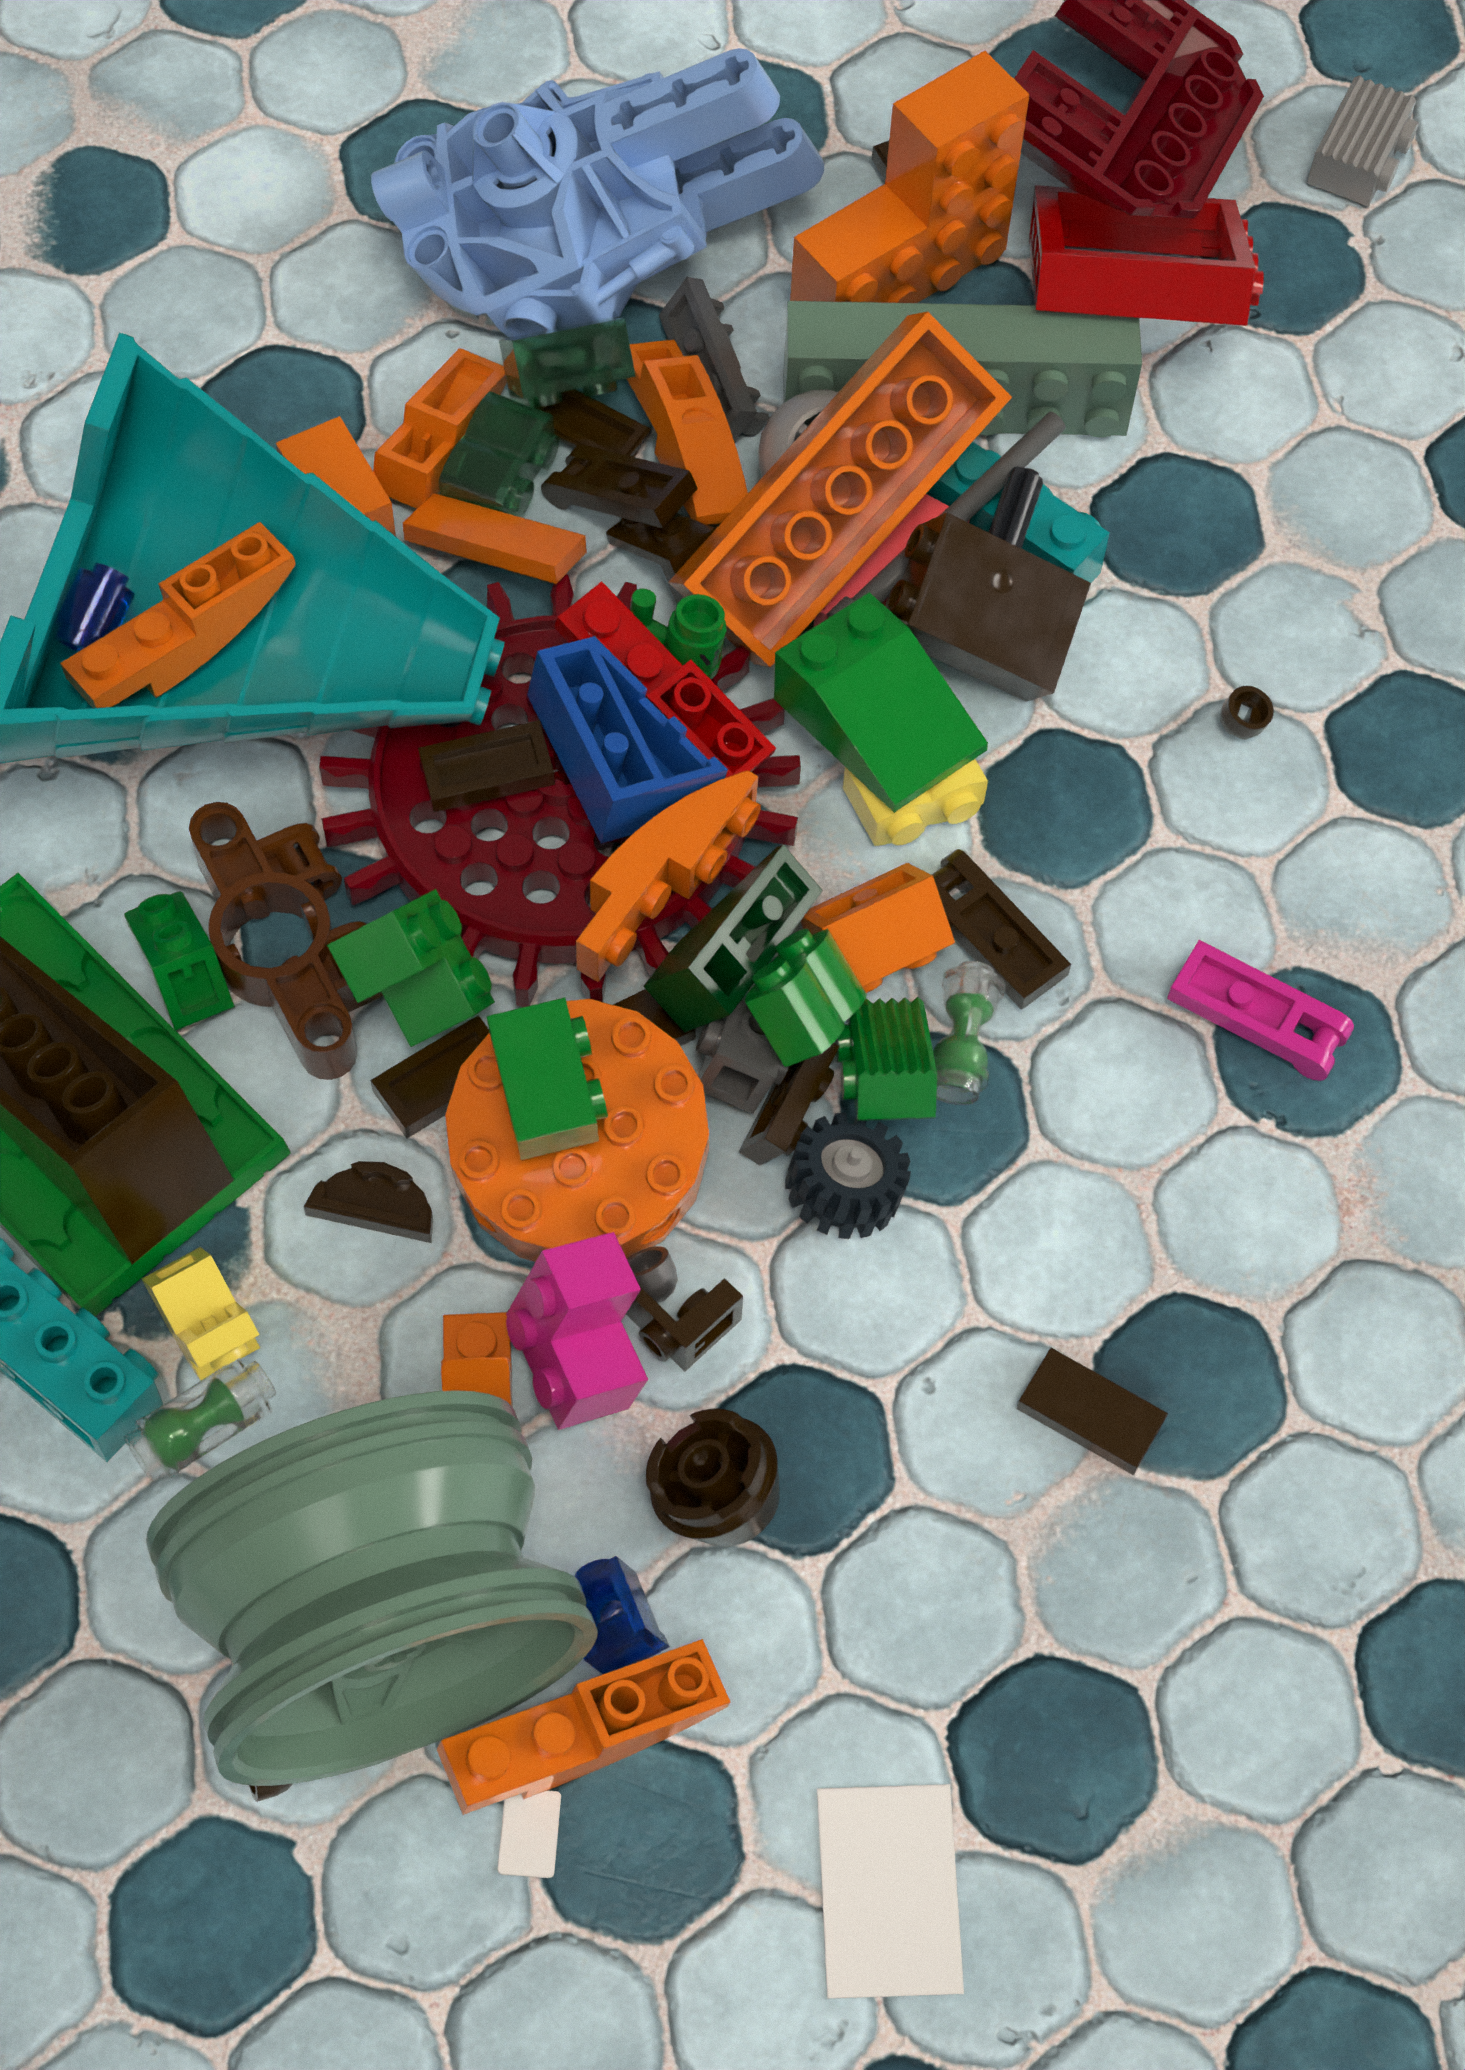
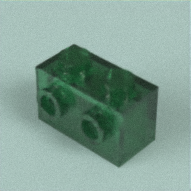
M606 318L499 340L510 398L527 399L529 408L562 402L561 392L583 388L584 396L613 392L618 390L616 380L636 377L625 318Z

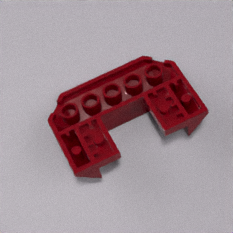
M1064 0L1054 16L1138 75L1142 80L1123 111L1120 112L1039 53L1032 50L1014 77L1030 94L1021 154L1073 191L1129 215L1195 218L1202 209L1264 97L1256 79L1246 80L1238 63L1244 54L1236 38L1184 0Z

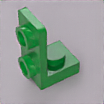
M183 892L151 896L142 901L137 908L129 910L124 914L128 927L151 969L169 1020L175 1030L235 1007L213 945Z

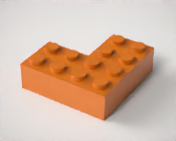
M986 51L979 53L893 103L885 184L794 237L790 301L918 303L938 290H948L963 275L982 264L988 265L993 263L1003 254L1007 247L1030 94Z

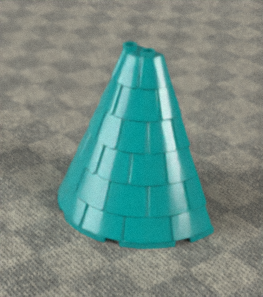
M119 332L84 423L71 498L25 619L10 615L0 641V764L49 756L65 758L140 748L141 751L221 740L224 743L305 732L307 736L384 725H388L389 728L468 721L480 726L491 694L490 689L481 687L484 674L494 677L505 644L504 641L494 638L500 617L442 575L376 520L371 521L314 473L304 474L187 377L179 379L140 347L135 342L134 337ZM258 522H261L294 556L295 567L266 605L239 634L205 664L159 697L155 698L146 687H143L113 707L92 708L66 679L60 664L61 662L161 602L163 597L158 585L160 582Z

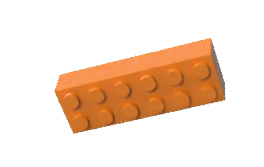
M928 311L907 315L668 583L683 597L701 594L718 601L725 613L724 620L727 630L725 637L736 648L742 645L750 652V661L753 664L771 667L775 663V652L795 640L1009 402L1012 396Z

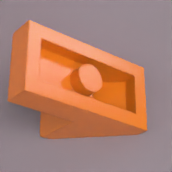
M507 1312L443 1315L444 1359L441 1361L442 1391L457 1390L487 1393L505 1400L513 1407L511 1340L506 1326Z

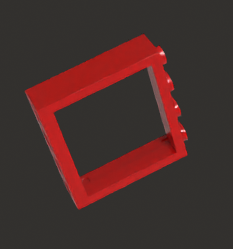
M1035 185L1029 248L1036 310L1248 325L1250 305L1258 306L1260 294L1263 293L1264 273L1263 271H1258V253H1253V236H1248V220L1241 219L1236 200L1207 198L1195 218L1129 215L1067 187ZM1065 246L1218 257V260L1065 249Z

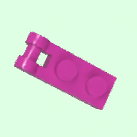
M1198 940L1172 984L1167 997L1168 1000L1293 1064L1300 1074L1316 1081H1323L1328 1077L1335 1064V1058L1332 1054L1336 1047L1346 1044L1354 1030L1352 1020L1342 1012L1201 940ZM1299 1023L1312 1029L1314 1036L1311 1040L1294 1032Z

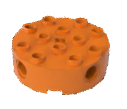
M593 999L566 1001L570 1018L580 1016L584 1018L592 1055L581 1057L586 1081L596 1078L600 1080L608 1117L597 1120L598 1142L521 1160L489 1032L461 1065L445 1114L450 1165L454 1179L479 1226L519 1258L536 1262L543 1250L611 1232L615 1233L626 1259L643 1249L663 1242L695 1203L709 1153V1129L703 1084L680 1044L637 1011Z

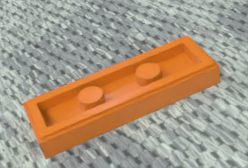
M433 493L402 523L405 541L557 584L587 553L586 537L583 534Z

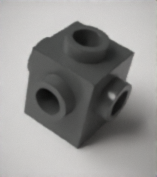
M743 1000L739 1002L729 1016L705 1024L696 1046V1051L705 1054L698 1076L703 1084L704 1093L753 1114L773 1083L780 1085L789 1066L784 1067Z

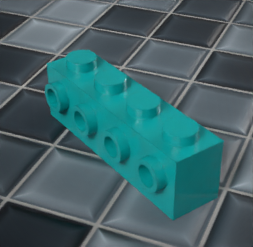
M972 442L926 494L950 506L1001 456L992 450H985L975 442ZM1043 484L1021 549L1092 583L1101 573L1110 532L1102 528L1099 522L1091 515L1078 512L1054 496L1052 491ZM1003 489L970 519V524L989 532Z
M0 1238V1372L104 1461L108 1462L163 1405L154 1381L159 1374L135 1350L129 1348L122 1354L107 1342L106 1339L110 1336L109 1331L89 1311L80 1308L74 1314L58 1301L62 1293L44 1273L33 1267L26 1274L11 1261L15 1256L14 1252Z

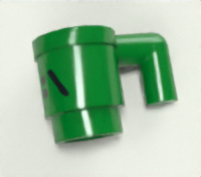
M644 588L637 589L632 595L630 611L682 665L691 659L710 679L716 676L721 665V653L727 631L724 620L725 613L720 603L706 595L693 594L686 596L678 602L676 610L670 616L667 627L653 619L656 605V595L654 592Z

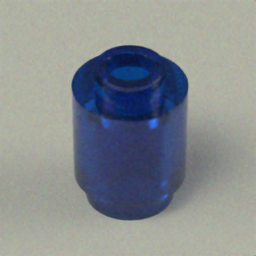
M95 563L92 571L79 568L55 619V623L59 628L54 639L62 645L79 652L122 626L136 596L133 591L126 587L129 578L123 573L100 563Z

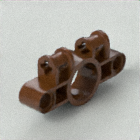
M224 802L205 804L196 810L191 817L189 831L199 869L216 899L210 914L208 930L210 941L227 987L236 996L248 1003L273 1008L302 1066L310 1075L325 1080L340 1078L352 1069L357 1058V1047L349 1012L382 997L383 994L379 992L357 1003L327 945L367 923L361 921L350 922L332 929L329 911L324 900L338 890L342 884V876L336 866L326 862L318 847L320 836L313 825L308 823L295 824L256 840L243 814L237 807ZM219 838L232 839L223 845H210L211 842ZM272 912L290 913L304 919L313 942L300 957L298 955L292 956L281 966L273 968L251 966L242 961L235 944H230L241 926L252 919L265 918ZM328 1034L339 1037L338 1041L324 1047L312 1044L314 1040Z

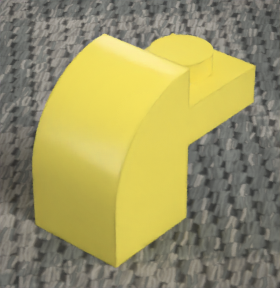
M199 1247L142 1278L165 1324L200 1381L260 1348L255 1339L260 1334L250 1315L235 1301L212 1256L203 1248Z

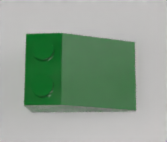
M870 592L775 652L774 700L894 813L987 751L988 742L910 628Z

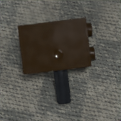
M1016 466L1009 471L989 532L948 512L919 524L913 530L905 547V557L909 559L903 578L892 588L885 607L910 628L927 655L1027 702L1055 692L1091 583L1021 549L1043 486V479L1033 469Z

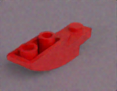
M602 581L557 617L554 628L568 643L595 636L647 688L645 697L667 719L675 716L687 728L685 737L708 760L715 756L728 769L725 778L747 770L752 772L775 752L776 747L691 659L682 665Z

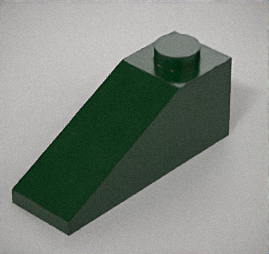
M784 844L776 847L673 947L643 987L684 1032L729 1016L754 984L752 980L753 975L769 964L777 953L776 946L793 932L823 892L822 888Z

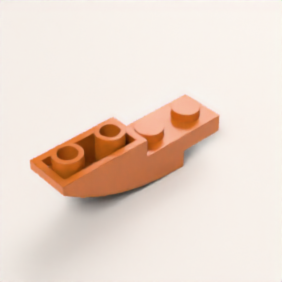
M674 339L621 345L618 365L657 433L654 452L660 464L689 470L698 488L684 504L686 511L691 519L703 524L715 525L722 523L748 494L728 421L717 393L698 355L684 356Z
M258 522L160 582L158 585L163 597L161 602L61 662L60 664L66 679L92 708L113 707L143 687H146L155 698L159 697L205 664L239 634L266 605L295 567L294 556L261 522Z
M747 770L718 780L685 796L640 827L611 854L590 880V910L594 911L596 915L576 940L578 971L599 982L611 964L619 967L627 959L637 939L635 931L646 916L651 919L658 916L667 903L671 890L689 900L702 881L707 884L713 882L726 861V847L735 835L742 838L745 837L759 816L761 805L756 802L757 775Z
M703 1639L578 1683L575 1685L572 1693L443 1739L437 1747V1752L462 1815L519 1794L522 1795L524 1800L629 1757L727 1708L731 1702Z

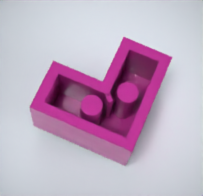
M614 1232L543 1250L506 1313V1326L509 1338L517 1350L523 1351L533 1374V1389L536 1398L543 1408L549 1409L558 1430L628 1410L648 1381V1377L621 1322L641 1291V1288Z

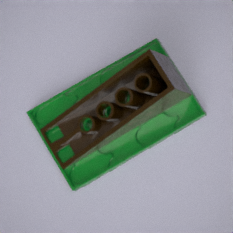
M16 873L0 886V1227L78 1310L84 1308L94 1316H97L113 1302V1298L121 1296L163 1261V1257L167 1253L170 1255L211 1221L215 1213L223 1211L259 1181L267 1170L271 1171L289 1156L291 1152L284 1139L19 873Z

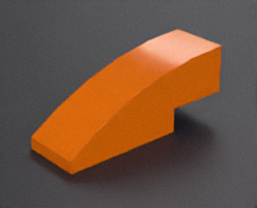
M459 348L405 404L403 424L375 452L373 472L388 497L418 509L433 493L438 494L460 465L495 407L509 379L510 368Z

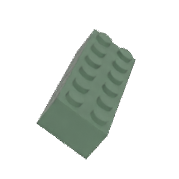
M787 302L783 403L795 395L809 390L829 389L839 392L907 315L928 311L1012 396L1009 402L979 435H993L996 433L1026 434L1051 411L1056 413L1066 426V429L1061 434L1091 435L1099 438L1111 435L1127 436L1142 367L1139 318L1036 310L1035 305ZM819 413L807 419L804 424L809 426Z

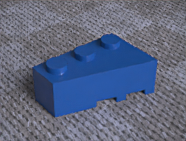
M594 636L537 651L527 696L600 843H605L632 835L658 813L680 799L707 785L724 779L728 769L715 756L708 760L685 737L687 728L675 716L667 719L645 697L647 688Z

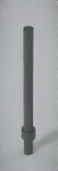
M1048 412L940 515L948 512L968 522L1004 488L1009 471L1016 466L1025 468L1066 429L1063 420L1056 413ZM905 548L854 597L849 598L845 596L827 613V617L833 616L869 592L881 603L884 602L894 585L903 578L909 561L905 557Z

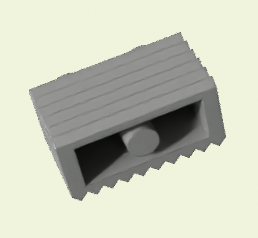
M1361 75L1354 77L1315 152L1307 184L1369 207L1377 190L1387 192L1390 188L1400 160L1394 158L1395 153L1398 151L1406 154L1414 139L1419 122L1410 119L1416 102L1414 96H1405L1403 91L1395 92L1392 87L1385 89L1382 83L1375 85L1371 79L1364 81Z

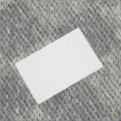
M950 1784L817 1789L827 1999L964 1994Z

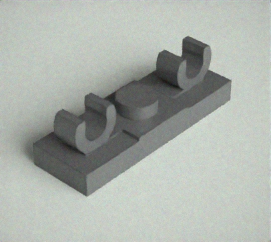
M686 277L659 314L668 340H675L684 356L698 355L720 400L734 441L741 433L757 435L770 417L768 413L757 412L754 404L761 396L760 392L755 388L746 386L743 379L740 363L729 339L734 329L732 325L721 323L718 317L725 307L722 302L710 298L703 279Z

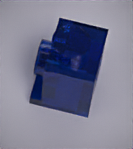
M614 1556L611 1559L592 1561L582 1566L575 1573L574 1577L580 1582L585 1595L586 1608L591 1612L598 1631L597 1639L592 1649L583 1658L584 1661L602 1674H606L648 1659L670 1647L665 1635L659 1630L637 1573L619 1557ZM623 1608L622 1611L612 1616L616 1610Z

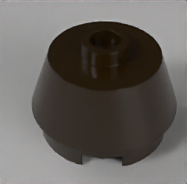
M706 1409L694 1412L689 1415L694 1421L692 1424L679 1430L667 1444L660 1438L651 1451L646 1467V1485L650 1490L653 1509L663 1525L681 1536L720 1547H730L745 1543L753 1539L768 1526L778 1508L780 1486L775 1446L763 1428L748 1419L742 1418L736 1412L726 1409Z

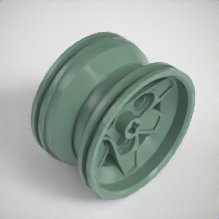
M434 1391L388 1398L335 1412L281 1432L228 1458L185 1486L158 1512L147 1531L146 1544L151 1561L156 1567L155 1572L161 1592L167 1600L173 1603L179 1620L217 1651L229 1658L232 1663L231 1670L211 1700L203 1719L209 1742L214 1746L213 1753L219 1773L225 1779L242 1785H285L332 1777L380 1764L468 1731L511 1710L562 1678L592 1649L597 1639L598 1631L591 1612L586 1608V1599L580 1582L567 1572L523 1558L521 1553L534 1500L535 1484L530 1473L532 1456L526 1439L521 1434L522 1430L515 1410L508 1402L497 1396L475 1391Z

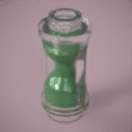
M977 961L962 962L959 966L948 969L944 973L942 988L944 990L943 1005L948 1016L953 1021L951 1033L942 1038L933 1050L937 1070L936 1099L953 1105H970L977 1102L980 1092L988 1086V1055L983 1044L978 1039L979 1028L994 1017L999 1003L1005 994V981L995 973L991 966Z
M238 1358L146 1416L143 1415L134 1421L136 1429L123 1437L133 1457L150 1481L154 1482L165 1474L169 1478H173L181 1470L261 1418L264 1419L272 1414V1408L268 1400L276 1395V1390L258 1362L253 1361L246 1366ZM205 1394L203 1400L197 1406L190 1409H182ZM224 1425L223 1428L202 1440L208 1430L215 1426Z

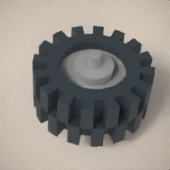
M835 1113L831 1125L827 1118L823 1116L815 1120L813 1129L807 1126L802 1132L787 1170L785 1188L791 1189L788 1200L792 1208L803 1204L799 1217L806 1224L814 1217L820 1219L817 1231L827 1235L832 1225L839 1227L838 1238L850 1239L854 1228H857L860 1238L871 1236L875 1226L881 1231L888 1225L891 1217L894 1218L910 1179L911 1171H907L910 1158L908 1152L899 1154L903 1142L897 1135L889 1140L884 1138L888 1127L881 1122H878L874 1130L865 1127L867 1121H857V1116L854 1124L847 1122L846 1113Z

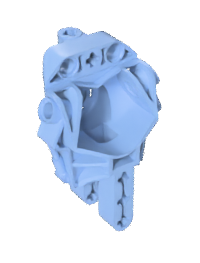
M737 48L665 78L660 71L648 73L636 79L575 97H568L554 80L546 81L539 88L534 89L535 91L522 103H496L490 107L468 113L455 126L446 122L437 125V134L413 137L399 149L394 164L372 173L371 184L380 209L390 221L395 223L402 233L406 262L435 295L452 306L476 316L486 313L495 326L509 338L528 344L542 345L549 343L552 340L553 334L573 328L603 329L607 327L612 318L621 315L638 283L706 248V232L814 188L821 180L825 163L800 123L794 119L781 118L764 124L776 113L780 104V95L755 55L747 49Z

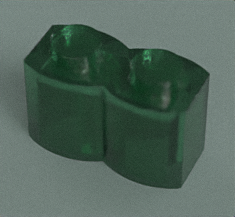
M489 391L475 410L465 435L455 445L439 477L440 495L515 515V513L524 514L534 493L533 479L541 468L548 470L551 467L558 452L559 437L554 435L553 415Z

